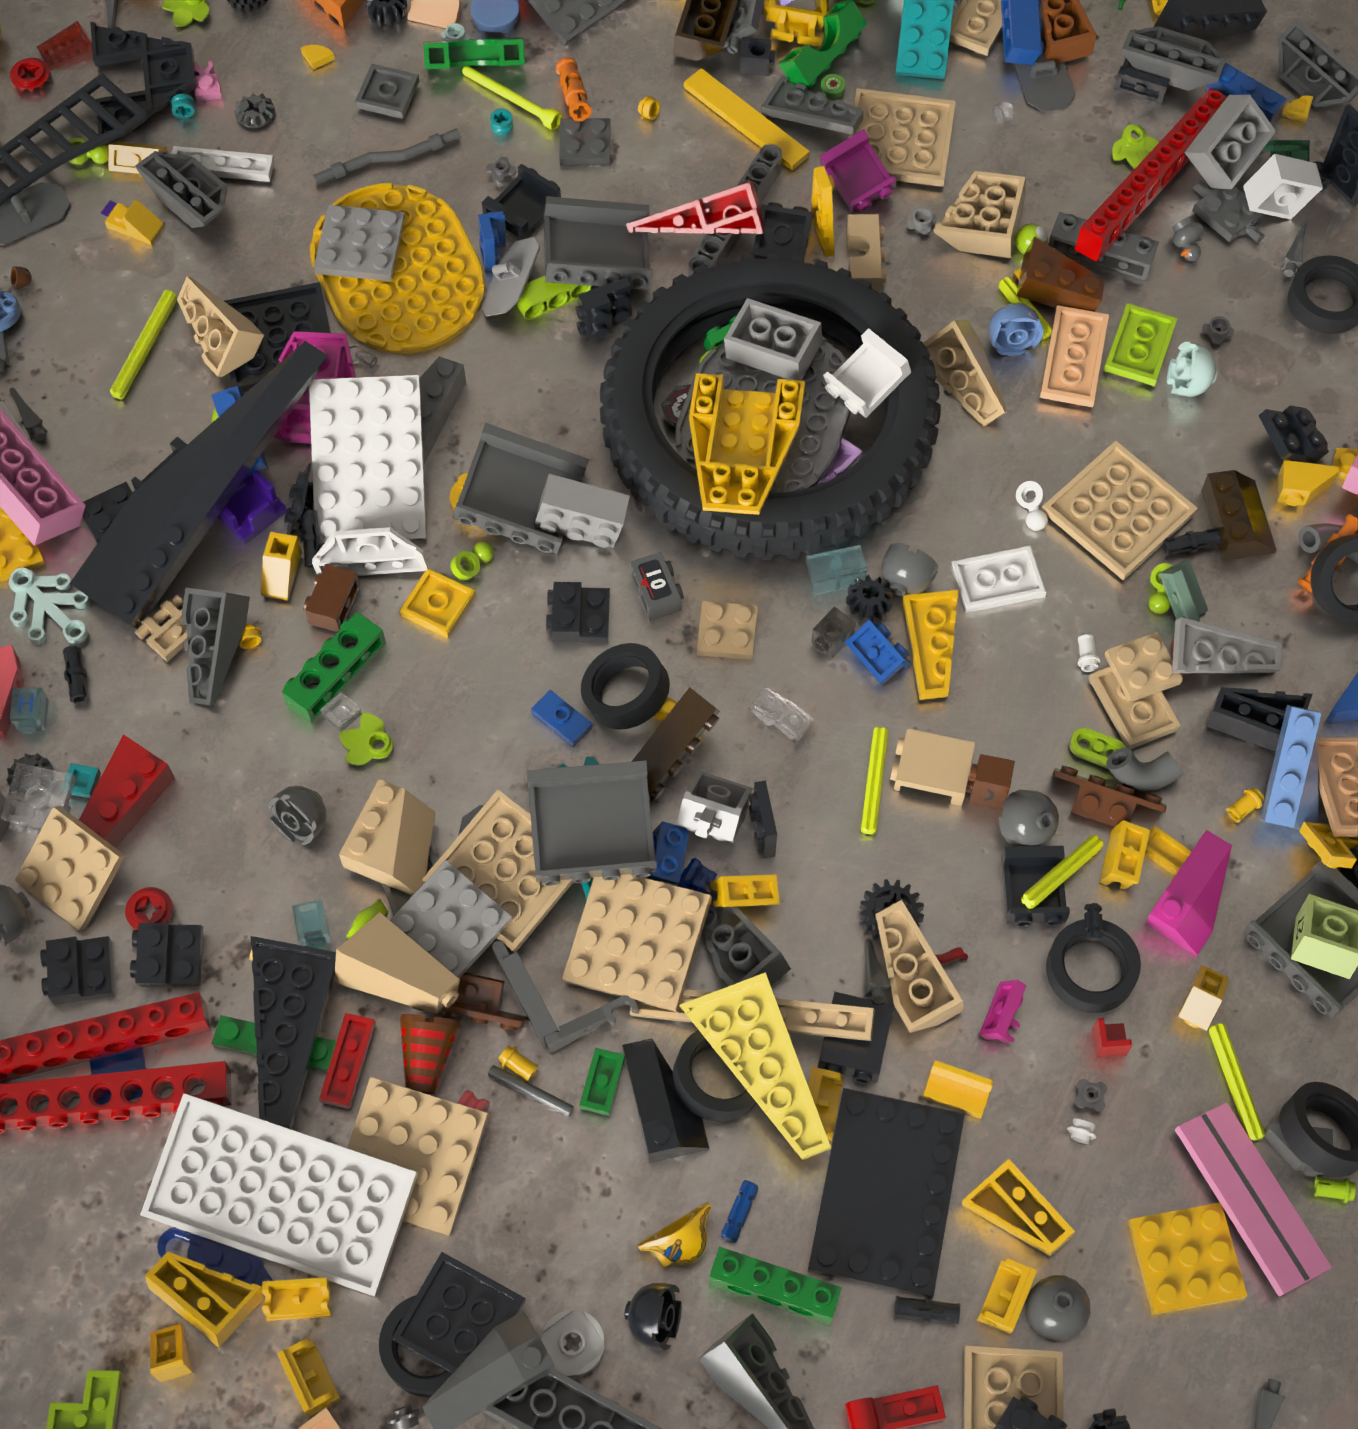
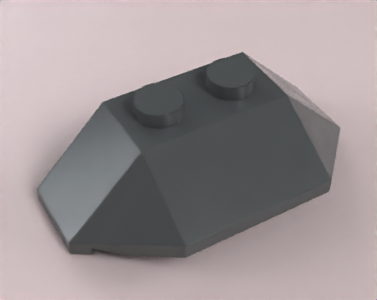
M1297 20L1278 38L1279 77L1300 96H1314L1311 105L1315 109L1350 102L1358 94V72Z
M1159 26L1144 28L1138 31L1136 29L1129 30L1121 51L1135 70L1169 80L1168 85L1188 91L1218 82L1226 59L1220 56L1218 51L1208 41Z
M154 151L135 165L137 171L158 200L191 228L204 227L224 211L228 190L227 185L194 157L179 154H163L162 152Z

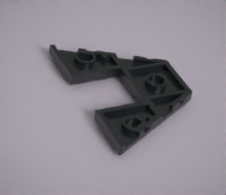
M90 22L93 61L96 67L143 59L145 90L126 93V95L148 113V117L170 105L175 95L188 94L197 88L194 51L191 43L173 41L166 37H161V39L151 38L147 36V33L133 30L124 31L119 27L110 29L97 26L95 22ZM113 96L96 99L122 124L135 116ZM97 115L98 135L113 130L110 125Z

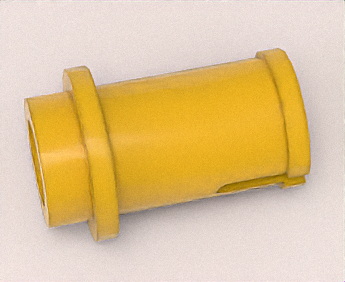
M1254 787L1245 789L1244 795L1226 808L1227 814L1233 821L1239 823L1255 808L1259 809L1262 807V802L1265 799L1258 789Z
M508 1045L498 1059L502 1063L501 1067L505 1068L507 1066L524 1078L526 1082H529L539 1065L520 1054L516 1046L512 1048Z

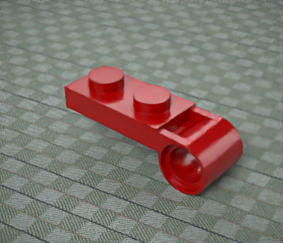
M938 1385L874 1399L872 1397L857 1399L845 1404L850 1429H905L946 1419Z

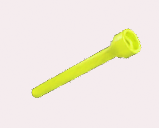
M465 66L462 69V73L466 77L538 116L543 125L550 130L555 131L560 126V118H563L562 112L555 108L544 109L469 66Z

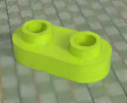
M1089 728L1077 729L1072 734L1069 743L1070 750L1075 756L1107 769L1106 762L1108 757L1106 754H1112L1118 749L1126 748L1120 740ZM1079 743L1087 744L1088 748L1080 747Z

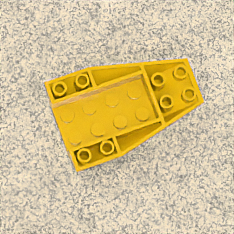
M696 373L689 422L703 510L760 514L799 430L805 381L778 379L776 393L724 389L723 375Z

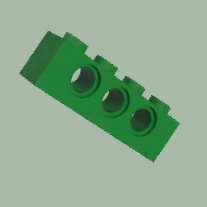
M356 612L352 618H347L334 637L328 638L323 643L317 655L305 662L300 673L295 678H290L286 682L282 691L285 703L312 723L384 646L386 640L383 630L359 612ZM350 643H356L354 647H346ZM331 663H338L337 666L333 668L327 667ZM312 683H319L315 688H308Z
M720 1246L709 1276L710 1286L829 1326L831 1325L842 1287Z

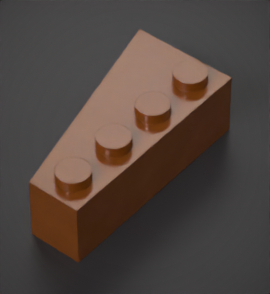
M1040 0L1039 20H1042L1040 35L1041 41L1044 43L1045 61L1054 60L1055 64L1092 55L1097 34L1080 1Z

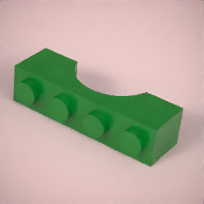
M853 0L836 3L822 18L824 23V39L818 50L811 48L809 45L793 48L778 63L786 77L789 78V82L795 85L799 82L806 85L807 88L817 82L818 75L832 66V61L847 50L846 46L861 35L860 31L867 25V22Z
M524 37L425 41L423 43L425 69L478 65L510 66L525 65L526 63Z

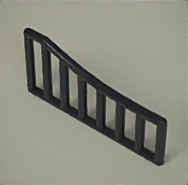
M98 75L0 148V161L2 160L21 178L9 187L0 179V206L54 169L82 154L127 135L148 119V113L105 75ZM102 86L135 116L122 124L90 94ZM83 101L110 125L113 130L98 135L70 109ZM63 116L88 141L74 146L51 123ZM40 131H43L65 152L51 159L31 138ZM22 145L42 165L29 172L11 153Z

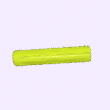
M1010 277L1002 279L999 282L998 288L1011 304H1025L1037 313L1044 330L1042 340L1050 337L1052 327L1028 299L1016 296L1018 286Z

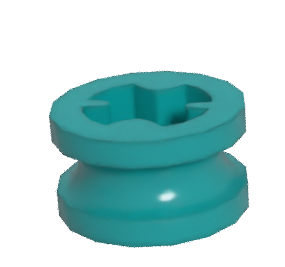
M177 94L172 98V114L175 117L185 119L194 115V99L191 96Z
M497 109L492 112L490 121L494 133L503 135L513 129V117L510 111Z

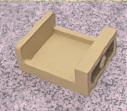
M907 728L905 738L899 737L896 754L901 755L900 763H893L890 780L896 781L894 790L900 791V786H906L952 796L951 804L962 806L975 742Z

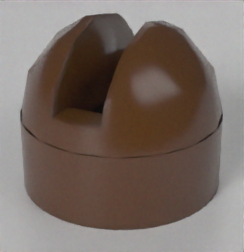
M13 266L10 275L11 284L16 288L28 286L32 281L30 271L24 267Z

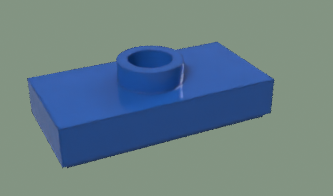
M549 690L531 708L533 715L573 747L593 728L592 723L552 690Z

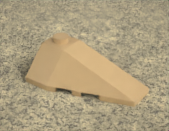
M187 276L177 298L187 323H191L196 332L193 337L195 342L201 344L203 348L202 358L205 364L217 377H223L254 358L264 334L249 319L195 279Z
M900 900L875 914L894 1006L909 1032L937 1026L963 1012V1000L903 901Z

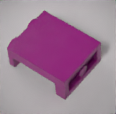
M864 129L820 155V165L825 167L828 176H832L834 187L851 214L857 211L860 213L866 211L872 206V202L879 198L885 199L889 197L896 188L897 180L887 172L869 144V136Z

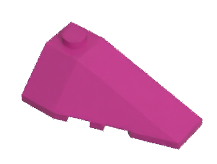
M1206 830L1151 911L1145 925L1197 957L1213 932L1232 845Z

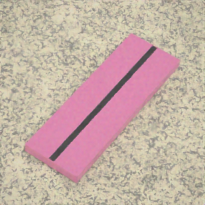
M1227 1102L1179 1125L1175 1129L1279 1297L1332 1268Z

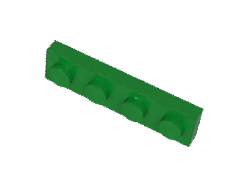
M220 1015L211 1043L212 1046L256 1057L255 1023ZM317 1037L309 1069L327 1073L336 1045L335 1040Z

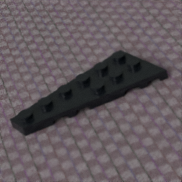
M251 936L259 1118L292 1129L335 975L336 952Z

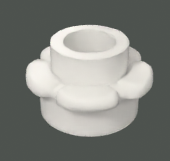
M1074 1118L1071 1126L1067 1127L1068 1132L1071 1133V1139L1076 1142L1089 1144L1090 1140L1097 1139V1135H1095L1097 1126L1093 1123Z

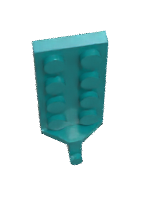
M904 0L896 75L945 79L954 0Z

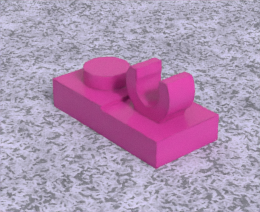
M1018 979L999 983L979 1033L981 1037L986 1040L999 1039L1003 1043L1014 1042L1015 1039L1008 1034V1028L1016 1029L1020 1027L1019 1022L1012 1018L1023 1002V994L1027 985Z

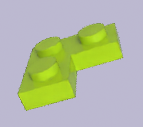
M87 1370L83 1403L50 1402L46 1429H115L122 1372Z

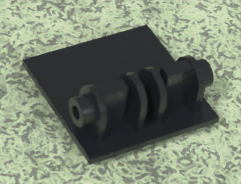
M312 463L307 465L304 472H299L296 484L291 486L289 500H292L291 508L288 507L284 523L288 524L287 535L290 534L292 529H297L298 533L302 534L301 514L304 510H314L313 482H308Z

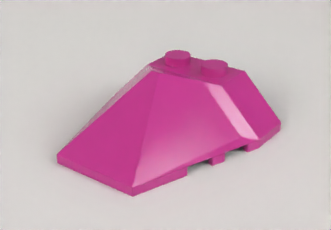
M293 332L278 359L281 363L304 341H307L329 356L313 380L356 378L348 338L345 333ZM309 386L273 436L274 438L288 443H311Z

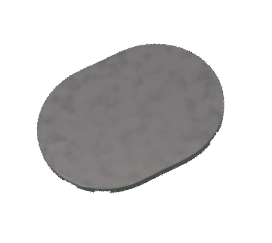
M823 336L822 344L801 380L805 381L799 430L770 493L802 490L813 487L822 480L834 462L851 411L844 404L845 401L839 396L834 398L825 388L826 382L823 375L826 372L833 375L847 360L840 350L835 349ZM722 343L716 349L710 350L696 373L723 375L724 389L776 393L778 379H786L727 359L725 343ZM694 376L676 425L675 443L677 453L697 470L689 422L695 382Z

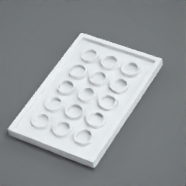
M405 375L313 380L309 385L314 510L318 511L319 534L322 535L320 545L325 544L334 531L384 527L396 529L409 540H427L420 376Z

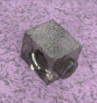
M834 606L813 628L811 642L819 652L827 653L834 658L846 645L845 642L855 633L856 622ZM827 632H835V633L838 634V635H837V636H829V635H827L826 633H827Z

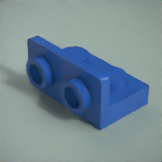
M503 211L478 215L479 246L485 272L492 271L495 260L499 259L498 248L506 247L505 215Z
M868 620L845 644L879 683L883 685L903 666L908 668L911 665V662L906 658L910 654L899 642L895 645L889 639L892 634L881 622L877 625Z
M662 821L652 832L655 861L657 863L656 872H650L651 875L644 878L658 882L665 881L678 884L681 878L689 830L685 829V827Z

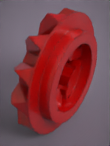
M38 58L22 59L10 71V79L14 87H19L22 92L27 89L33 92L34 88L37 87L43 89V84L49 83V75H51L47 63ZM26 72L32 76L35 75V78L27 77Z
M147 887L138 890L129 898L125 907V916L130 926L138 930V923H167L169 920H172L174 906L170 896L165 891L156 887ZM149 901L154 909H158L152 913L151 920L148 919L146 913H142L148 909Z

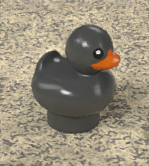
M1188 216L1172 226L1175 232L1173 243L1177 247L1184 248L1181 256H1184L1188 261H1195L1200 257L1201 249L1192 242L1195 240L1201 241L1204 238V228L1200 223L1193 222L1191 217Z

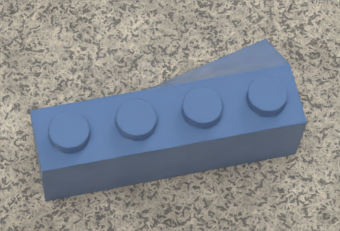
M1287 705L1260 815L1264 822L1300 829L1304 822L1319 823L1317 730L1322 713Z

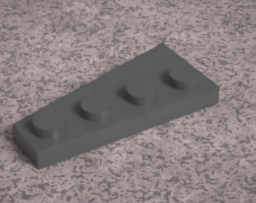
M783 75L761 106L762 115L852 135L855 134L864 119L863 110L838 99L835 101L829 100L826 94L820 91L813 93L807 90L806 85L799 82L795 85L789 82L788 77Z

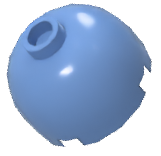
M1014 303L1001 307L994 313L989 323L991 344L1001 355L1016 356L1026 353L1025 348L1031 345L1033 348L1036 347L1043 338L1044 330L1037 313L1025 304Z

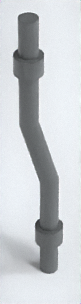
M456 128L441 135L437 133L429 136L428 140L404 150L369 152L344 163L340 161L330 165L331 168L314 174L313 178L316 184L332 178L337 180L346 176L347 172L372 162L402 161L429 150H439L443 148L444 144L459 139L461 136Z

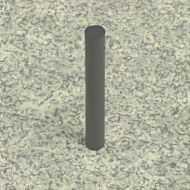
M492 1065L488 1072L489 1077L567 1117L571 1115L574 1109L573 1105L495 1065Z

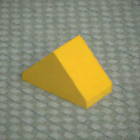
M182 1323L150 1333V1371L160 1382L193 1373Z

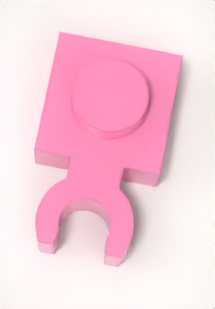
M211 60L207 61L208 67L206 69H200L198 62L195 63L197 83L195 96L197 103L222 99L218 74L214 73Z

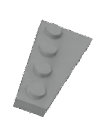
M1180 617L1175 621L1172 673H1275L1281 669L1282 643Z

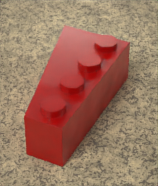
M123 734L79 821L116 848L175 779L169 765Z

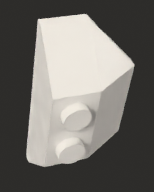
M391 527L334 531L312 559L316 574L322 573L325 564L357 572L358 576L428 570L423 550Z

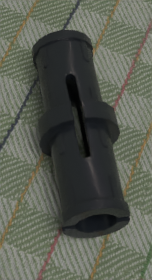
M304 510L301 514L302 536H300V543H303L304 567L313 568L312 559L320 550L322 535L319 534L318 511Z
M1217 527L1200 532L1188 531L1185 535L1164 539L1162 545L1165 556L1188 551L1194 553L1204 547L1220 545L1221 535Z
M68 646L63 649L66 669L64 671V679L68 682L70 702L80 704L89 699L86 688L87 670L83 666L81 648Z
M896 1296L894 1316L922 1319L923 1323H930V1320L959 1324L960 1303L932 1301V1297L926 1296L924 1300ZM913 1307L941 1310V1313L913 1310Z

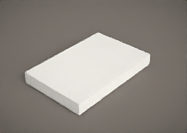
M1031 545L951 561L950 564L965 613L1043 598L1047 593Z

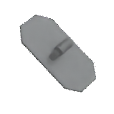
M535 237L515 241L501 255L499 263L492 267L494 275L481 304L486 317L507 313L521 299L540 251V245Z

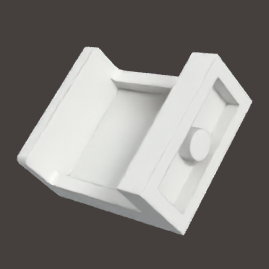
M869 328L861 335L862 346L833 375L829 372L823 375L826 382V390L834 398L838 396L845 401V406L852 413L857 414L859 412L865 418L911 373L908 360Z

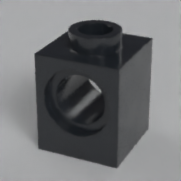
M742 37L739 74L769 76V68L775 65L776 51L771 50L772 40Z

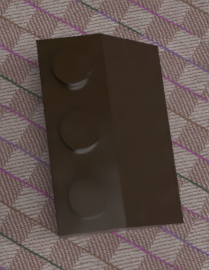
M686 0L675 34L673 55L698 61L723 51L739 0Z
M1236 470L1208 473L1201 491L1212 528L1217 527L1221 535V544L1217 546L1222 561L1276 553L1275 543L1255 480Z

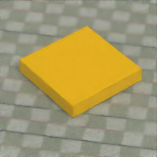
M428 568L406 599L399 613L400 616L449 638L475 598L476 591Z

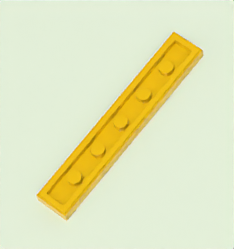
M702 68L684 81V88L761 148L767 144L777 145L782 150V164L791 171L809 158L810 151Z

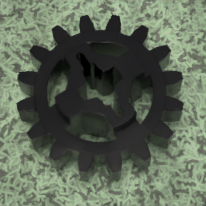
M885 879L883 887L874 883L872 887L873 893L865 891V900L860 902L859 909L863 911L860 912L859 919L867 921L864 924V930L872 929L873 939L880 935L875 914L902 899L907 902L905 906L918 928H920L918 923L923 922L924 914L920 912L923 911L924 903L917 902L920 896L918 892L910 893V884L902 888L900 887V880H896L894 885H890L888 879Z

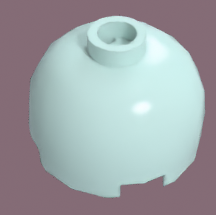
M1184 342L1178 347L1181 352L1177 359L1171 358L1167 371V384H1172L1173 389L1170 392L1173 394L1194 397L1204 393L1216 381L1218 371L1214 356L1206 347L1192 342Z

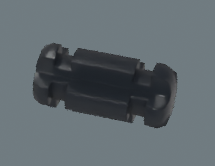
M1098 903L1086 904L1084 910H1087L1084 913V927L1088 932L1085 933V937L1090 941L1101 940L1103 934H1100V932L1103 930L1102 914H1099V912L1102 911V907Z

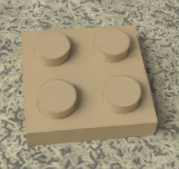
M702 601L696 655L752 660L758 606Z
M1158 632L1107 649L1105 652V657L1129 703L1180 685L1183 680L1180 673H1172L1173 660Z

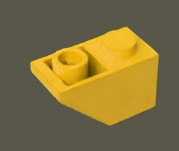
M270 532L263 554L261 596L283 600L289 599L302 555L297 536Z

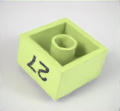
M1309 894L1295 919L1291 959L1350 979L1358 966V910Z

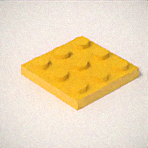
M1220 1202L1128 1220L1152 1316L1245 1299L1248 1296Z

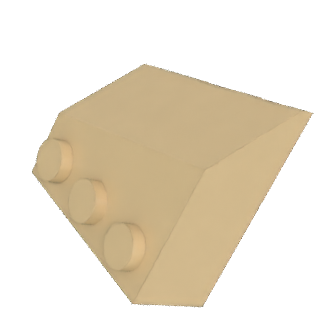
M974 171L959 192V197L953 206L950 205L945 212V217L941 223H937L933 229L934 233L960 252L1011 258L1026 197V177Z
M378 779L339 853L343 867L413 896L424 884L422 879L428 871V857L432 842L435 811L406 789Z

